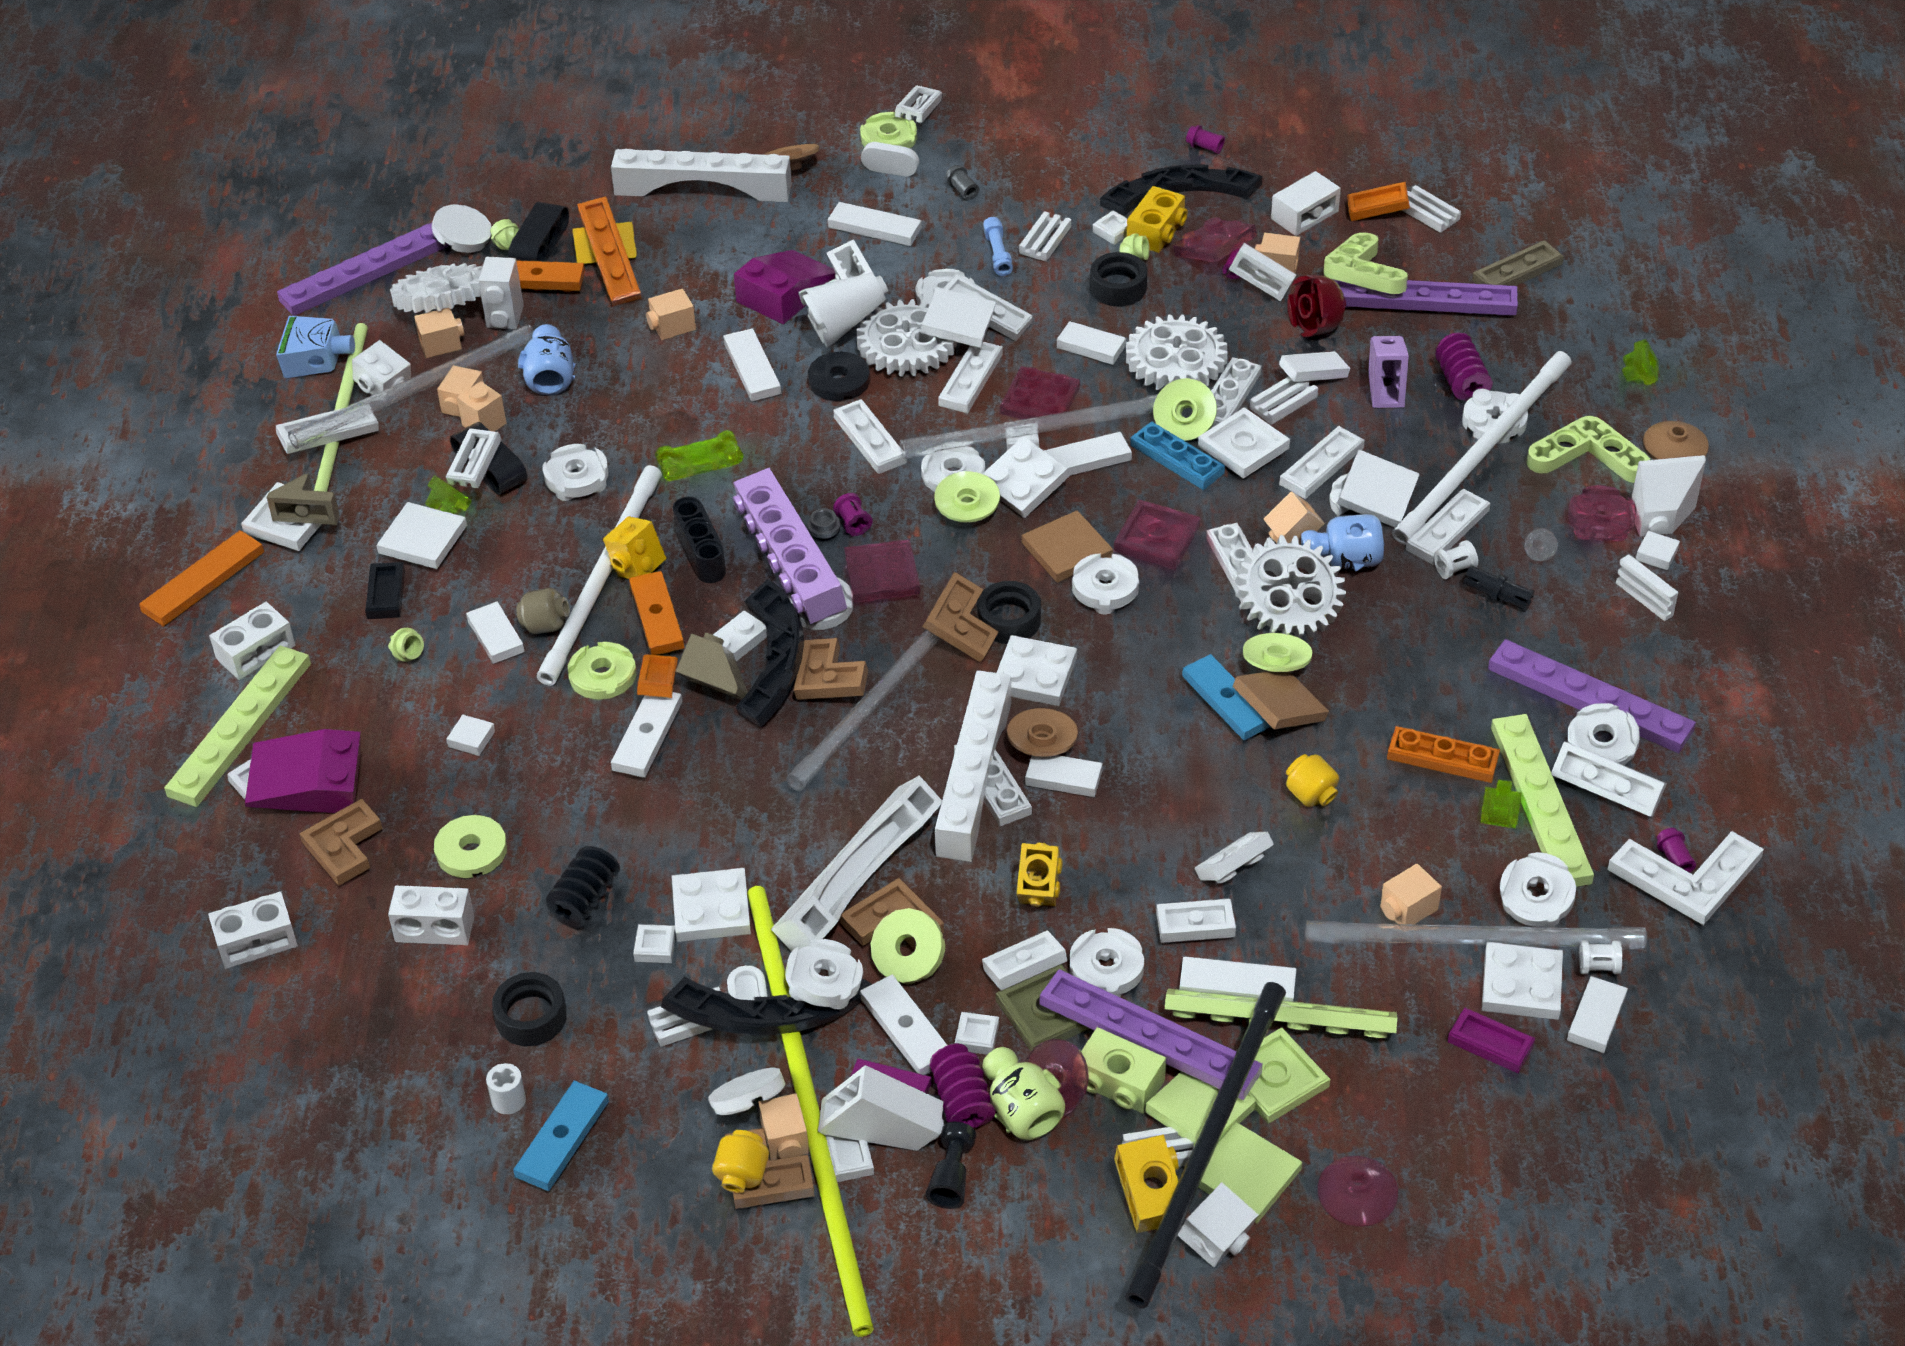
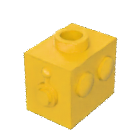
M628 516L603 538L610 556V563L615 568L619 577L629 579L649 574L667 559L652 521Z
M1022 843L1017 884L1019 903L1030 904L1035 907L1041 905L1056 906V898L1060 894L1058 878L1063 867L1059 846H1049L1046 843Z

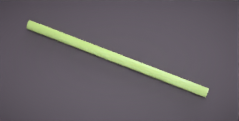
M358 323L355 327L353 335L355 352L348 354L334 410L349 406L355 382L353 380L352 359L362 353L368 330L367 325L363 323ZM340 441L325 445L314 491L327 492Z

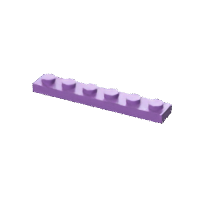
M432 223L425 224L414 231L398 236L387 243L374 247L367 252L347 259L340 264L277 291L278 298L284 307L295 316L451 245L446 242L445 245L441 244L433 235Z
M1334 280L1338 283L1344 294L1346 307L1516 315L1518 307L1517 286L1407 280L1405 292L1389 294Z
M1505 639L1489 660L1488 670L1581 710L1596 703L1616 705L1619 707V710L1625 713L1628 712L1634 717L1639 727L1640 737L1676 753H1680L1694 732L1696 722L1509 640Z
M1060 969L1040 994V1005L1093 1030L1097 1027L1162 1055L1166 1057L1167 1065L1218 1089L1221 1088L1237 1052ZM1254 1060L1238 1098L1242 1100L1246 1098L1262 1073V1063Z

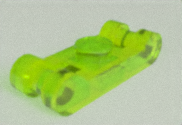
M729 430L719 433L716 438L676 448L667 445L661 446L655 452V457L661 466L663 477L668 481L739 464L744 457L741 448L737 445L735 434Z

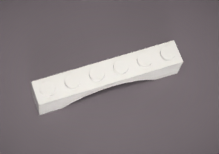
M616 149L611 165L614 195L645 196L652 190L666 184L687 180H703L732 186L751 195L758 201L788 202L792 185L790 156L777 154L758 155L748 153L731 154Z
M976 671L935 826L936 857L972 862L979 834L984 795L992 758L998 739L1006 727L1011 707V675Z
M920 776L899 786L771 930L791 951L798 946V950L808 946L811 940L823 939L839 921L847 904L866 880L901 844L923 826L942 803L939 796Z

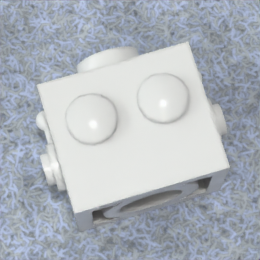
M381 340L352 359L353 380L358 383L364 392L372 394L383 404L411 385V364Z
M1221 1182L1186 1219L1178 1236L1215 1268L1229 1252L1236 1256L1251 1238L1247 1233L1259 1214Z

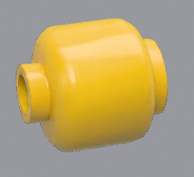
M1307 754L1301 755L1286 770L1288 776L1286 780L1287 788L1307 807H1313L1319 803L1324 807L1338 795V791L1335 789L1339 782L1338 773L1317 754L1311 756Z
M735 1130L732 1135L721 1138L713 1162L712 1172L716 1178L722 1181L721 1186L724 1189L734 1193H744L745 1188H754L761 1184L769 1158V1150L763 1144V1139L759 1135L746 1130Z

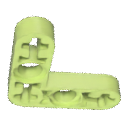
M1356 233L1324 259L1323 273L1331 279L1389 294H1400L1407 289V272L1398 268L1370 262L1378 253L1379 239L1374 234Z
M1585 416L1532 444L1528 450L1527 466L1536 473H1549L1589 451L1621 478L1635 483L1639 461H1647L1650 458L1603 420L1594 416ZM1569 442L1572 443L1574 446L1563 447L1558 443ZM1605 447H1617L1620 451L1611 452L1606 450Z

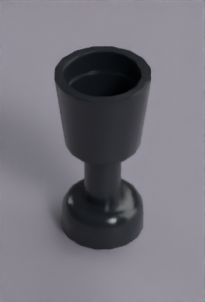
M954 1121L948 1122L942 1127L941 1143L947 1148L946 1158L936 1164L926 1190V1198L935 1206L954 1209L962 1206L965 1201L967 1171L966 1167L961 1163L963 1152L971 1150L976 1141V1131L966 1123Z

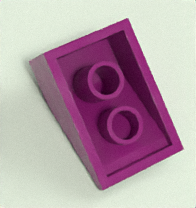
M795 250L754 257L734 273L736 302L784 325L806 306H803L799 292L803 289L823 285L835 279L836 273L833 268Z
M322 729L253 743L245 807L337 813L355 803L361 758L360 732Z

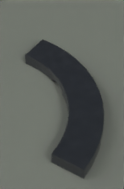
M1205 164L1159 168L1142 173L1141 178L1130 182L1125 180L1100 197V206L1125 216L1138 206L1152 186L1175 193L1187 191L1218 192L1247 200L1262 185L1263 176L1232 167H1227L1226 170L1209 169V165Z
M769 579L761 584L744 601L747 607L762 619L767 628V665L765 670L759 674L746 696L736 706L741 716L759 727H762L772 717L792 688L801 665L804 649V633L799 615L786 593Z
M684 976L662 999L661 1008L692 1023L715 1030L749 1035H776L814 1028L844 1015L862 1002L860 991L872 985V983L862 978L857 994L849 1000L848 1005L842 1009H834L832 1007L816 1006L805 1001H797L792 997H787V995L754 997V1000L736 999L729 993L708 988Z

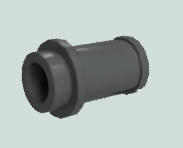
M951 166L946 172L947 183L951 187H955L966 200L975 198L979 193V186L967 175V170L963 166Z

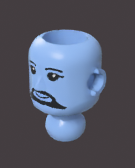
M544 324L537 327L533 332L532 339L525 346L524 351H521L518 360V368L523 369L526 385L537 394L551 396L565 391L575 379L573 371L576 363H573V355L569 343L561 336L560 331L555 326Z
M1371 514L1335 517L1328 522L1326 532L1318 533L1315 530H1306L1301 533V545H1304L1309 539L1311 540L1310 549L1315 550L1317 547L1322 546L1323 549L1320 555L1322 557L1332 555L1333 558L1330 565L1340 566V570L1354 569V571H1358L1361 568L1377 566L1383 560L1384 539L1381 522L1376 516Z

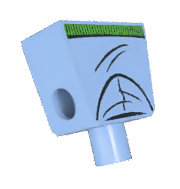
M289 316L276 356L284 378L331 372L335 369L339 354H353L355 352V340L353 335L340 336L336 321L333 319Z

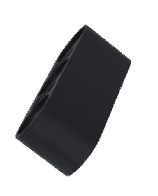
M540 201L536 202L510 244L509 258H516V261L546 262L568 226V207Z
M476 422L451 435L450 443L453 451L457 455L469 428L490 430L481 422ZM477 438L472 449H475L480 438ZM500 442L482 479L497 495H501L528 479V474L522 461L502 442Z
M690 496L677 499L673 504L676 535L696 576L704 583L721 581L726 574L724 549L701 501Z

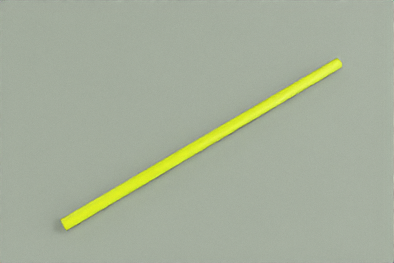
M754 886L747 891L771 995H787V997H791L777 936L771 930L774 924L764 887ZM800 1031L784 1033L781 1036L794 1090L798 1096L807 1130L809 1152L853 1334L857 1337H864L871 1334L874 1328L826 1135L818 1132L820 1110Z

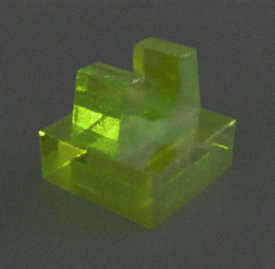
M1647 339L1635 342L1634 351L1623 356V361L1627 366L1622 368L1624 377L1627 381L1642 379L1645 385L1658 382L1659 361Z
M435 475L427 485L432 489L425 502L430 508L438 509L443 503L440 508L441 511L455 514L460 508L466 511L472 502L471 499Z
M1499 779L1497 788L1486 787L1480 823L1516 829L1522 792L1511 791L1512 782Z

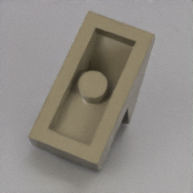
M309 473L269 492L266 497L273 521L337 525L340 517L334 492L313 491Z

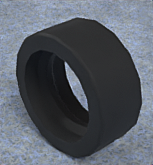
M1125 252L1107 253L1098 257L1091 264L1090 291L1093 297L1106 305L1120 307L1132 305L1141 300L1147 290L1148 269L1145 262L1139 257ZM1113 275H1125L1133 280L1126 283H1112L1104 280V278Z
M1018 581L997 582L984 589L977 600V619L998 631L994 639L995 642L1008 644L1011 635L1029 639L1036 634L1041 626V599L1037 592L1027 584ZM1003 605H1016L1028 611L1023 617L1013 620L997 618L990 612L996 607Z
M528 972L510 977L497 988L492 998V1011L496 1027L500 1035L512 1044L525 1047L536 1046L550 1041L562 1030L567 1020L564 993L558 982L545 974ZM529 997L547 999L552 1004L551 1009L544 1016L533 1021H518L507 1015L509 1008L517 1001Z

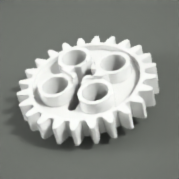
M466 263L455 266V264L450 266L440 265L428 268L425 272L416 271V275H406V279H399L398 283L393 284V288L390 289L393 305L398 310L404 309V312L414 310V313L425 310V313H428L431 310L452 309L456 304L465 305V301H475V297L481 296L478 280L483 266L476 267V264L467 266Z
M911 299L908 305H904L901 300H898L897 306L887 302L886 309L883 310L877 307L875 314L870 313L867 315L866 320L860 321V328H857V349L860 350V357L866 358L868 365L875 363L877 371L886 367L888 375L894 370H898L900 376H903L905 371H910L912 376H916V371L919 369L924 373H928L929 366L938 369L939 361L947 363L948 355H954V347H957V342L922 334L921 326L928 308L926 307V301H923L918 306L915 305L914 299Z
M1168 315L1167 321L1156 317L1155 324L1145 321V328L1137 326L1136 334L1129 335V342H1126V364H1129L1130 372H1136V379L1145 378L1146 386L1153 382L1156 383V390L1161 389L1172 381L1183 378L1195 379L1208 386L1209 378L1217 380L1218 373H1223L1224 365L1227 364V343L1224 342L1223 334L1217 335L1216 327L1208 329L1207 321L1197 324V317H1193L1190 321H1185L1184 315H1181L1178 320H1174L1172 315Z
M1280 535L1277 544L1269 537L1266 539L1264 547L1257 543L1252 552L1246 553L1244 562H1241L1237 570L1240 574L1237 575L1235 584L1240 587H1238L1235 596L1244 598L1239 606L1240 609L1250 608L1251 611L1247 617L1248 621L1255 618L1260 620L1257 629L1260 630L1267 625L1270 627L1269 633H1276L1279 630L1282 631V634L1289 635L1290 632H1293L1295 637L1301 639L1304 631L1312 638L1317 629L1324 632L1328 623L1333 624L1337 613L1340 612L1343 606L1341 601L1346 591L1340 588H1342L1345 578L1336 577L1341 569L1340 566L1330 567L1332 555L1324 558L1320 555L1323 549L1322 546L1312 550L1310 549L1311 540L1309 539L1304 545H1299L1297 536L1294 535L1291 543H1287L1285 537ZM1297 568H1303L1309 574H1303ZM1265 571H1271L1277 577H1271L1267 575ZM1304 598L1313 600L1316 605L1307 603ZM1271 601H1277L1283 607H1276L1271 603Z

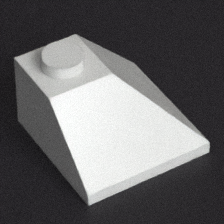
M1704 455L1639 461L1630 512L1640 537L1645 536L1647 531L1660 535L1672 534L1696 508L1706 463Z

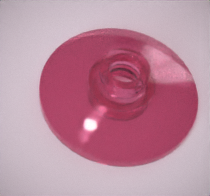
M1050 1039L1037 1045L1030 1052L1025 1062L1036 1064L1043 1071L1048 1069L1059 1082L1063 1074V1081L1058 1091L1065 1101V1113L1063 1115L1065 1116L1076 1109L1086 1093L1089 1078L1086 1060L1082 1052L1074 1044L1065 1040Z
M1348 1156L1335 1160L1324 1169L1318 1182V1197L1325 1211L1339 1222L1351 1226H1370L1383 1221L1393 1212L1398 1199V1186L1392 1173L1381 1163L1367 1157ZM1353 1182H1360L1365 1185L1358 1186L1355 1185Z

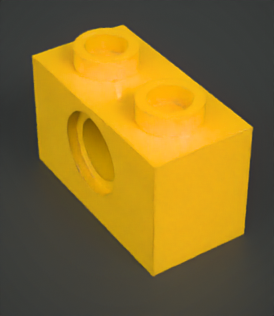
M1164 1134L1117 1145L1114 1161L1136 1233L1158 1228L1178 1184L1175 1170L1179 1169L1177 1154L1173 1146L1167 1147ZM1149 1177H1155L1161 1180L1164 1186L1159 1189H1153L1147 1186L1144 1180Z

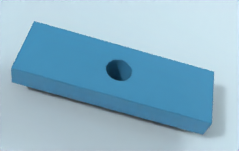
M1152 421L1130 439V446L1202 490L1225 474V465Z
M1211 654L1183 667L1182 677L1243 740L1271 727L1234 689L1233 683L1235 678Z
M574 1080L513 1169L515 1178L550 1191L608 1104V1094Z

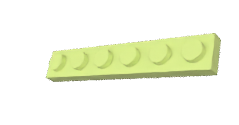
M279 645L164 787L167 797L198 807L311 665L308 654Z
M1527 714L1492 719L1491 730L1541 852L1562 860L1567 865L1576 887L1592 884L1594 873Z
M1168 989L1166 992L1165 1009L1173 1010V1016L1183 1018H1195L1197 1012L1211 1014V1019L1215 1021L1233 1022L1235 1016L1249 1018L1250 1023L1258 998ZM1283 1000L1274 1021L1287 1022L1288 1028L1297 1030H1310V1024L1326 1026L1325 1031L1330 1033L1348 1034L1350 1028L1364 1030V1035L1368 1037L1387 1038V1033H1396L1397 1012Z

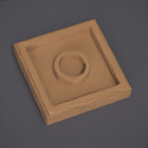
M1078 510L1022 534V544L1057 583L1073 576L1076 564L1083 558L1100 553L1101 558H1112L1113 554L1112 547Z
M1269 671L1237 676L1233 683L1234 689L1273 729L1325 721L1329 713L1290 671Z

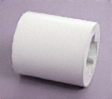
M508 1063L498 1064L493 1067L486 1077L493 1108L500 1114H513L519 1111L526 1102L520 1070L513 1064Z

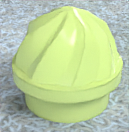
M509 219L496 222L490 229L493 244L500 249L509 250L519 227Z
M1137 233L1127 236L1120 244L1119 251L1135 255L1141 260H1147L1149 257L1148 239L1146 236H1139Z
M405 627L397 630L394 635L390 636L391 641L388 645L392 655L397 660L409 662L421 655L424 641L421 635L414 629Z

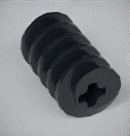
M585 846L580 848L575 858L570 862L568 869H565L561 879L556 882L553 890L546 897V905L552 915L570 928H581L585 923L584 918L590 916L592 907L597 906L600 901L599 897L603 896L607 891L606 887L612 884L613 876L618 875L620 872V865L617 859L609 852L598 847Z

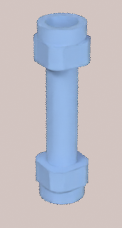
M989 217L984 221L983 227L985 238L991 242L994 253L992 256L993 268L997 275L1006 276L1012 272L1013 266L1011 255L1005 252L1002 240V222L997 217Z

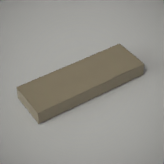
M1544 240L1473 272L1472 281L1475 284L1517 286L1563 265L1564 256Z

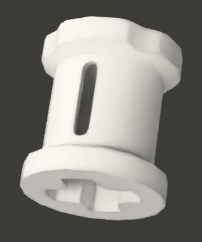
M1465 540L1453 549L1435 551L1434 563L1442 578L1448 579L1453 576V573L1466 568L1469 569L1471 565L1477 568L1478 556L1472 543Z
M1581 940L1579 946L1580 973L1612 971L1613 974H1621V942L1589 944L1587 940Z

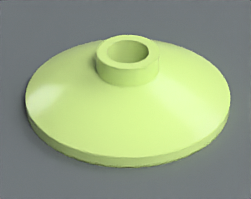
M1190 378L1178 379L1167 384L1157 395L1153 407L1156 424L1184 441L1198 439L1200 435L1207 432L1212 427L1217 414V404L1211 390L1202 382ZM1185 408H1191V416L1187 418L1182 417V411Z
M963 471L944 478L936 487L934 499L937 509L945 517L958 522H976L990 516L996 510L1000 501V492L996 483L988 476L978 472Z
M1266 633L1248 639L1243 646V656L1250 664L1260 669L1288 672L1308 665L1312 659V649L1308 643L1298 637L1282 633Z

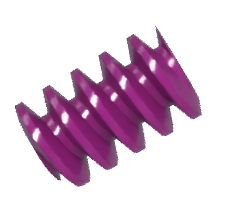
M1460 332L1451 333L1444 337L1436 348L1435 356L1454 396L1459 400L1468 401L1477 389H1487L1490 391L1493 381L1482 359H1480V355L1476 351L1471 337L1466 333Z
M959 1043L947 1045L935 1052L930 1059V1068L934 1075V1082L937 1085L938 1095L941 1097V1101H943L947 1122H963L973 1128H977L993 1119L995 1107L990 1102L987 1082L983 1079V1070L979 1066V1057L975 1053L968 1052V1048Z

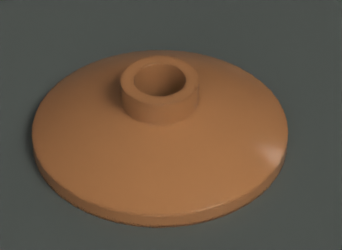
M801 144L788 146L763 155L777 154L790 156V169L796 170L802 167L801 161L810 158L819 151V145Z
M1681 421L1656 423L1647 429L1643 438V447L1646 453L1654 460L1702 455L1706 457L1709 448L1708 439L1701 430Z
M1046 708L1023 711L1014 716L1007 727L1008 740L1016 749L1025 754L1040 757L1055 756L1066 752L1076 743L1078 736L1077 726L1069 716Z

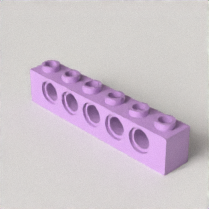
M770 468L733 482L737 495L732 497L737 512L739 515L745 513L744 520L750 534H757L755 538L762 554L768 552L767 559L773 573L780 572V583L786 594L790 592L793 594L791 595V600L797 613H804L809 623L812 624L847 609L839 580Z

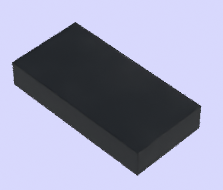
M404 562L370 564L365 608L367 619L401 617L405 578Z

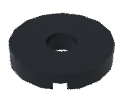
M840 351L822 355L814 360L808 369V381L811 385V390L815 395L826 400L843 401L844 397L851 395L852 398H855L868 388L870 383L869 365L862 357L854 353ZM837 375H843V376H845V377H842V378H834V376H837Z

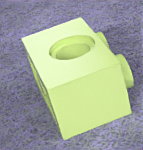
M1098 1027L1075 1060L1076 1084L1090 1093L1103 1095L1114 1100L1123 1108L1134 1109L1142 1114L1145 1113L1146 1103L1157 1094L1165 1081L1166 1057Z

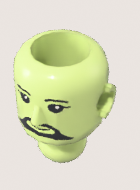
M998 1047L987 1054L983 1060L982 1069L987 1078L993 1080L990 1087V1102L997 1111L995 1114L996 1119L1005 1126L1007 1133L1012 1132L1020 1139L1033 1140L1052 1131L1060 1123L1065 1113V1101L1058 1091L1061 1084L1048 1069L1043 1071L1036 1064L1030 1062L1018 1063L1016 1054L1009 1048Z

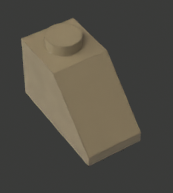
M691 633L675 672L687 680L742 700L748 691L733 653L723 646L724 640L709 633H705L704 637Z

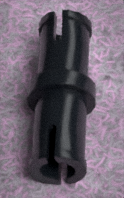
M1471 565L1466 573L1468 578L1465 577L1463 582L1465 586H1470L1491 595L1490 599L1498 601L1501 599L1523 608L1525 611H1527L1532 602L1530 598H1533L1535 591L1532 589L1530 590L1508 581L1507 576L1500 574L1498 577L1476 568L1474 565Z

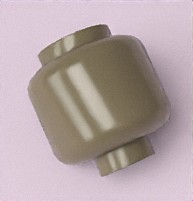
M544 588L525 593L521 602L517 604L516 611L522 628H526L530 633L537 635L560 630L564 626L566 617L570 614L568 600L562 597L556 589Z

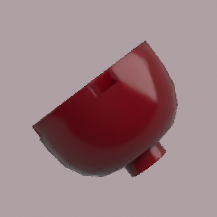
M1303 275L1295 279L1292 284L1296 285L1294 293L1289 294L1287 300L1288 315L1293 328L1299 325L1304 333L1300 334L1302 337L1326 335L1338 327L1343 319L1346 308V300L1338 283L1323 275Z

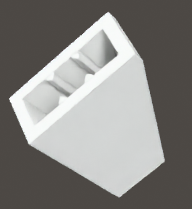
M865 1065L822 1098L818 1132L824 1135L858 1141L865 1140L870 1143L918 1151L932 1140L937 1139L941 1134L942 1127L944 1126V1120L942 1119L943 1101Z

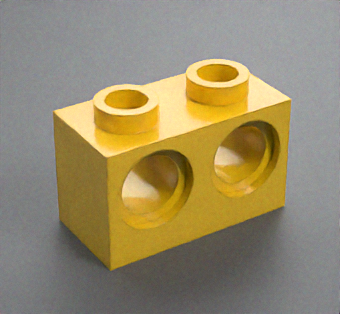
M1152 186L1128 217L1127 236L1135 233L1139 234V236H1146L1149 242V250L1159 253L1166 243L1172 241L1177 228L1183 226L1186 221L1188 210L1185 208V195Z

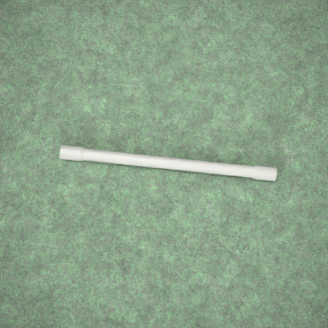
M1558 351L1542 367L1535 379L1446 476L1392 531V535L1397 542L1406 545V542L1425 525L1429 517L1543 392L1568 369L1572 362L1566 353Z
M648 465L644 468L616 526L628 516L639 518L662 477V473L657 467ZM606 546L552 650L546 655L537 673V679L544 685L552 686L556 683L566 664L567 656L613 569Z

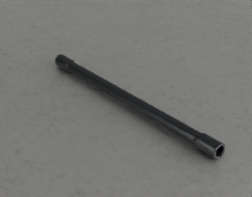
M1267 982L1262 989L1253 1009L1252 1019L1144 1260L1138 1266L1126 1292V1300L1135 1307L1146 1308L1151 1301L1161 1278V1270L1269 1026L1275 1020L1286 995V990L1278 983Z

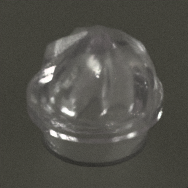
M1546 528L1534 529L1525 538V552L1532 560L1546 561L1551 559L1557 552V539L1554 533Z

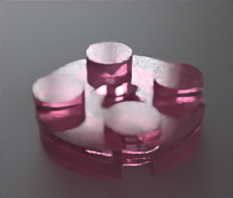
M1604 485L1588 486L1582 489V494L1576 497L1574 495L1571 498L1568 509V520L1575 529V535L1582 540L1624 541L1628 537L1629 531L1633 528L1636 518V505L1630 497H1628L1627 501L1624 497L1620 496V490ZM1598 511H1604L1605 515L1598 514Z

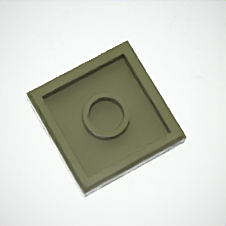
M1062 964L996 993L997 1004L1033 1055L1090 1029L1040 1005V994L1056 972L1060 969L1068 973Z

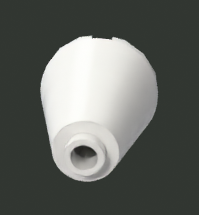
M871 272L803 289L799 292V297L803 306L806 304L808 306L807 315L822 343L829 347L886 300L884 294L888 292L883 278L880 275L875 277Z

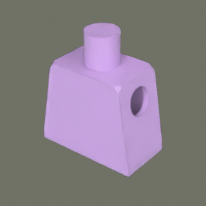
M1401 336L1371 337L1368 377L1373 408L1405 407L1409 355L1404 339ZM1383 378L1390 379L1393 384L1384 386Z

